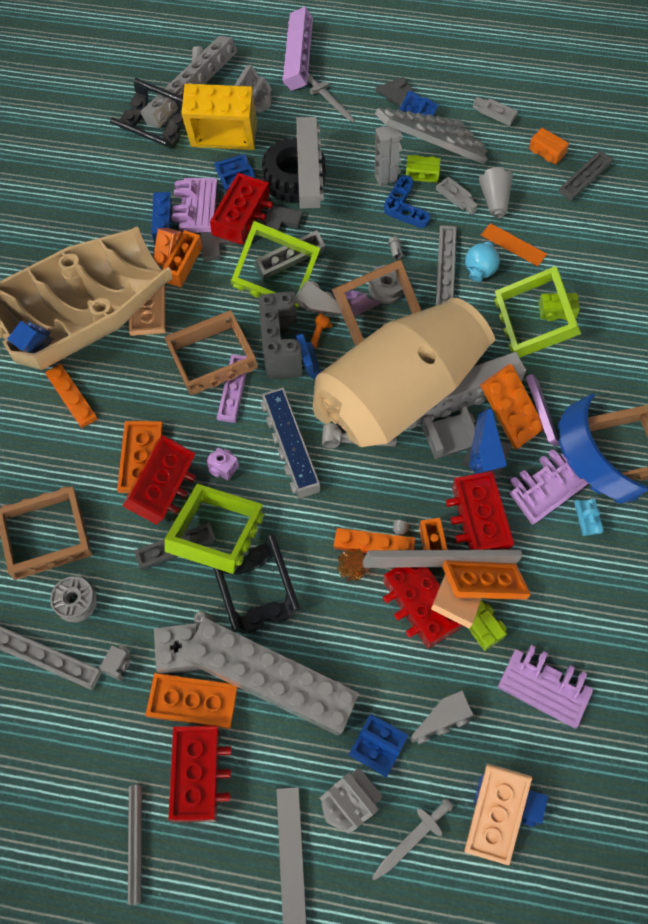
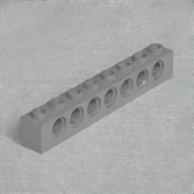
M218 36L164 89L183 97L185 84H205L238 52L231 37ZM158 94L140 112L148 126L160 128L178 111L174 100Z

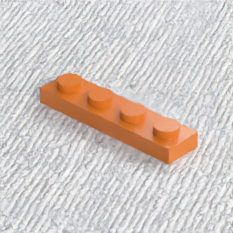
M61 363L45 372L47 378L81 429L98 420Z
M337 528L333 547L338 550L368 553L369 550H414L416 540L413 537Z

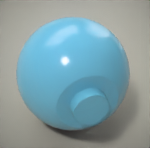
M490 242L478 243L472 246L465 256V266L468 272H470L469 278L476 282H481L483 278L493 275L500 264L499 253Z

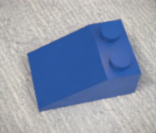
M492 408L478 414L470 452L471 460H469L470 469L474 471V474L507 466Z

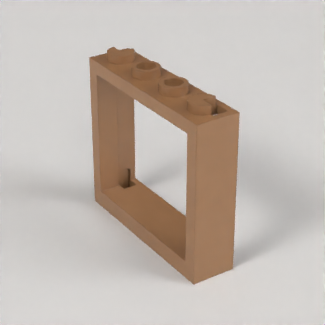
M401 260L332 289L355 346L364 339L345 292L395 270L412 314L421 311Z
M231 310L164 337L190 396L258 368L256 358ZM232 328L247 358L190 381L176 350Z
M648 405L588 418L590 432L641 421L648 438ZM648 467L622 472V474L632 480H647Z
M73 486L62 487L58 491L43 493L38 497L26 498L19 503L7 504L0 508V536L8 573L14 580L93 556L78 495ZM70 500L81 544L15 564L6 519Z

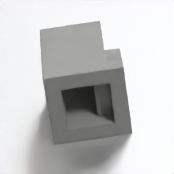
M111 646L99 669L103 673L122 682L124 677L121 674L130 665L129 653L131 651L123 646L118 648Z

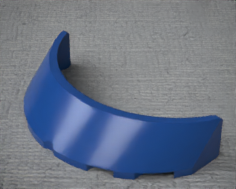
M594 393L571 404L564 411L558 424L561 437L559 444L562 453L579 479L584 478L591 485L590 489L598 494L603 493L615 499L614 502L620 504L635 501L648 491V487L633 481L618 471L597 447L588 423L589 405L595 397Z

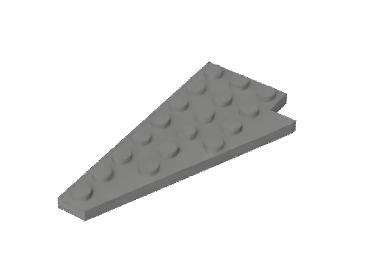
M378 108L375 112L385 125L481 164H485L488 161V158L485 156L488 150L484 147V143L473 136L474 133L463 126V122L459 119L452 120L448 117H434L430 114H415L410 111L403 112L399 109L392 110L390 108Z

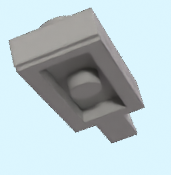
M476 97L473 103V108L480 113L508 126L512 124L518 113L517 110L490 98L489 100H483Z
M450 177L436 185V190L462 210L465 209L471 215L477 211L478 204L474 202L472 194Z

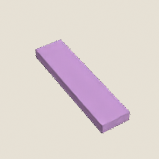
M231 354L229 365L247 357ZM247 373L237 376L235 379L225 381L217 415L218 421L236 423Z
M533 374L528 375L526 380L548 442L556 447L560 445L559 437L539 381Z

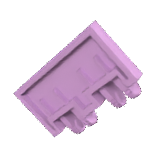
M184 178V180H177L175 182L174 196L181 197L182 202L181 205H174L172 207L171 221L179 223V231L181 233L184 230L192 233L211 232L210 220L216 208L217 178Z
M550 450L548 453L556 465V469L546 456H542L539 461L543 468L532 476L533 479L525 470L519 473L521 479L529 488L528 490L525 489L517 477H513L510 481L515 489L509 492V494L532 525L589 484L584 478L579 479L569 466L564 455L562 454L560 457L555 450Z
M530 646L523 663L520 660L524 653L515 649L497 688L576 729L593 692L592 688L586 685L583 686L587 673L582 671L579 674L574 687L568 684L575 668L570 665L561 683L559 682L562 676L561 672L547 665L544 666L542 673L540 672L548 653L543 651L540 654L535 667L529 664L535 653L536 647Z

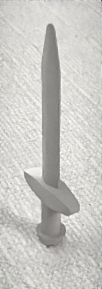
M308 73L307 83L309 82L313 86L310 89V94L320 93L344 117L351 122H355L350 113L326 90L329 87V83H318L313 78V75Z
M443 799L441 801L442 804L431 815L420 808L417 809L422 822L382 861L372 877L373 880L389 872L430 830L437 836H442V832L436 822L448 810H452L453 805L448 799Z

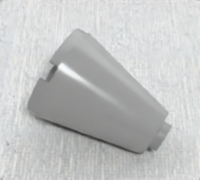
M504 167L490 168L485 170L484 175H479V183L489 212L495 218L503 217L508 211L513 174L510 169H508L509 172L505 171Z

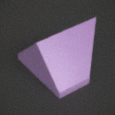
M354 290L345 293L354 317L380 304L368 298L366 293Z

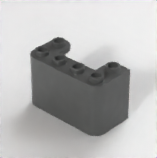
M295 291L265 294L259 299V312L266 375L271 379L303 377L300 343L295 339L281 340L280 332H289L290 324L297 323Z

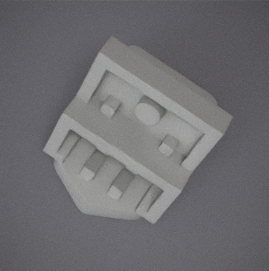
M247 65L234 86L252 87L256 113H261L271 107L272 95L270 92L272 88L265 77H259L252 65Z
M356 769L351 774L345 775L320 797L325 820L328 824L340 830H345L349 834L379 810L376 804L382 799V795L361 769Z

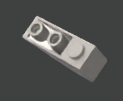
M314 281L305 282L295 296V303L306 311L343 317L334 296L327 291H322L320 286Z
M463 691L443 698L411 736V742L417 741L418 744H422L430 740V735L437 733L438 736L448 733L450 731L449 728L457 725L460 728L469 724V719H471L473 713Z

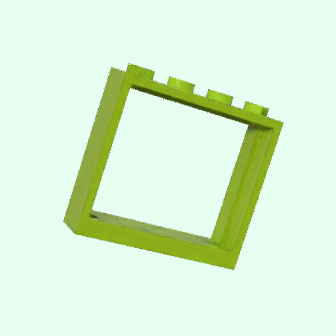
M254 221L230 284L239 291H243V289L249 291L250 295L257 298L265 294L276 293L238 278L256 234L311 257L300 285L301 288L310 278L320 248Z
M557 266L495 291L497 298L494 299L497 309L500 308L501 310L499 317L502 324L505 323L506 325L503 330L506 338H510L511 343H508L511 353L516 352L519 358L581 334ZM554 281L569 324L518 344L504 300Z
M196 484L165 537V552L234 574L237 566L243 562L244 552H248L250 548L251 538H255L257 534L258 524H262L265 515L262 512L263 504ZM202 502L250 517L231 555L181 539Z

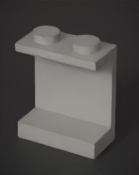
M466 406L462 407L460 415L436 422L432 421L431 416L423 418L422 429L434 459L465 451L472 447L475 432L474 418L472 413L468 412Z

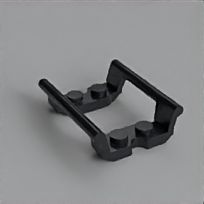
M135 78L134 88L136 93L129 103L132 107L131 110L125 111L120 120L112 117L110 123L170 149L174 148L181 138L179 131L186 129L181 114L183 97ZM148 90L174 100L179 110L177 114L172 116L164 129L163 138L135 127L142 118L140 111L147 106Z
M275 535L268 536L265 544L250 548L248 555L244 556L242 564L237 566L234 574L239 575L258 569L265 562L274 558L286 590L285 602H270L252 608L246 615L241 616L235 611L224 574L231 573L213 568L233 632H240L241 634L254 632L262 629L265 621L269 620L277 624L294 617L296 611L301 609Z

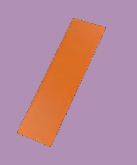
M491 223L481 234L486 239L536 266H539L547 253Z

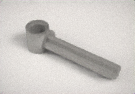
M327 424L323 426L322 446L336 448L340 445V442L354 443L349 440L347 433L341 431L338 425ZM395 437L389 443L378 446L395 447L397 439Z

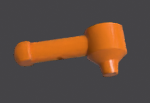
M322 313L315 319L316 328L310 341L314 349L318 345L322 330L331 328L333 325L329 317Z

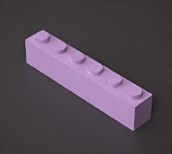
M306 6L291 12L288 21V37L282 79L291 91L307 85L313 17Z

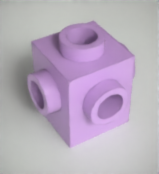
M218 447L207 459L209 472L215 477L220 476L229 481L239 467L238 459L227 449L222 450Z

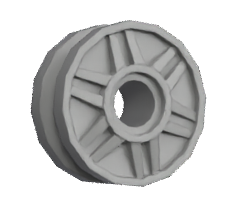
M382 265V266L376 267L374 270H377V269H379V268H381V267H383V266H386V265ZM395 270L370 281L368 284V292L371 298L382 304L395 303L404 294Z
M67 577L54 586L50 596V603L52 609L63 620L78 623L86 620L93 614L97 606V595L85 579ZM78 596L75 602L70 603L73 597Z

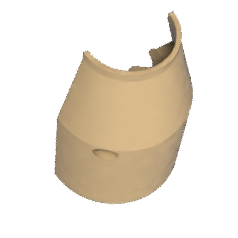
M138 227L69 246L0 281V338L5 339L2 342L15 363L43 370L120 329L165 283L172 280L171 269L168 267L162 271L150 254ZM20 321L26 323L31 321L34 324L43 326L51 332L50 336L54 338L48 347L35 354L20 350L7 339Z
M450 298L442 304L388 322L316 376L313 397L315 417L326 425L331 421L334 424H339L346 431L349 440L360 447L387 444L460 385L487 348L496 341L494 334L484 317L472 305L459 298Z

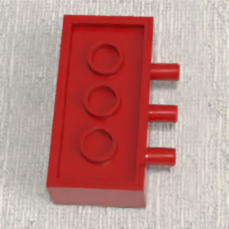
M237 173L210 220L212 235L243 245L249 235L253 222L257 219L265 221L266 214L261 213L264 207L271 209L273 206V202L267 201L270 197L269 182Z
M161 435L155 442L122 506L156 525L164 519L167 511L177 514L180 508L172 504V501L176 494L182 498L186 497L188 491L180 488V485L184 478L190 482L194 481L196 476L188 472V469L196 453Z
M493 471L454 478L452 490L455 498L446 499L445 502L447 507L457 505L459 516L451 517L450 521L452 525L462 523L464 534L455 536L456 543L467 542L469 550H511L514 541Z
M396 567L384 574L383 583L390 593L383 596V600L387 604L395 599L401 610L396 612L394 617L399 621L406 616L413 626L405 631L408 638L418 634L427 649H430L462 629L463 625L431 609L440 585L427 567Z
M218 726L173 727L168 821L172 823L217 822L218 802L230 801V792H218V778H231L230 769H219V756L231 755L232 752L231 746H219L220 730Z

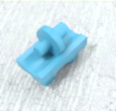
M595 498L575 501L574 504L582 535L602 534L604 531Z

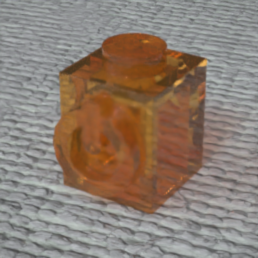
M353 548L349 549L338 557L339 567H337V570L342 578H346L347 582L352 580L354 582L364 577L365 573L369 572V568H364L363 566L365 556L360 548L356 551Z

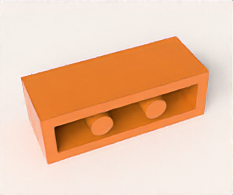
M186 230L183 231L163 268L164 270L169 267L172 272V280L167 282L168 284L182 288L202 250L200 235Z

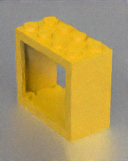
M205 84L184 85L181 114L191 147L255 150L257 116L252 87Z

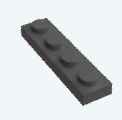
M599 151L559 188L558 192L572 201L611 165L613 159Z
M210 523L185 531L181 538L205 547L217 543ZM165 539L134 550L141 571L179 557L165 552Z

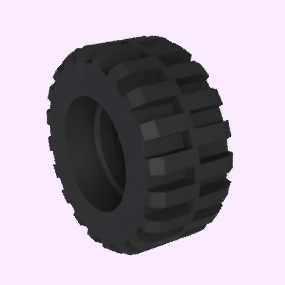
M286 138L284 141H277L274 146L271 145L268 151L265 152L262 159L263 181L269 182V193L272 196H276L281 201L283 199L288 203L291 201L299 203L298 174L283 172L286 168L298 167L297 138ZM322 153V160H319V163H322V174H319V176H323L324 185L326 170L325 157Z

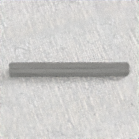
M141 785L129 786V905L141 903Z

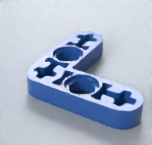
M403 175L398 179L386 199L384 212L388 216L413 226L425 228L429 225V213L404 203L413 188V179L410 176ZM400 193L403 196L401 198H397L394 195ZM409 211L411 214L406 216L403 215V212Z

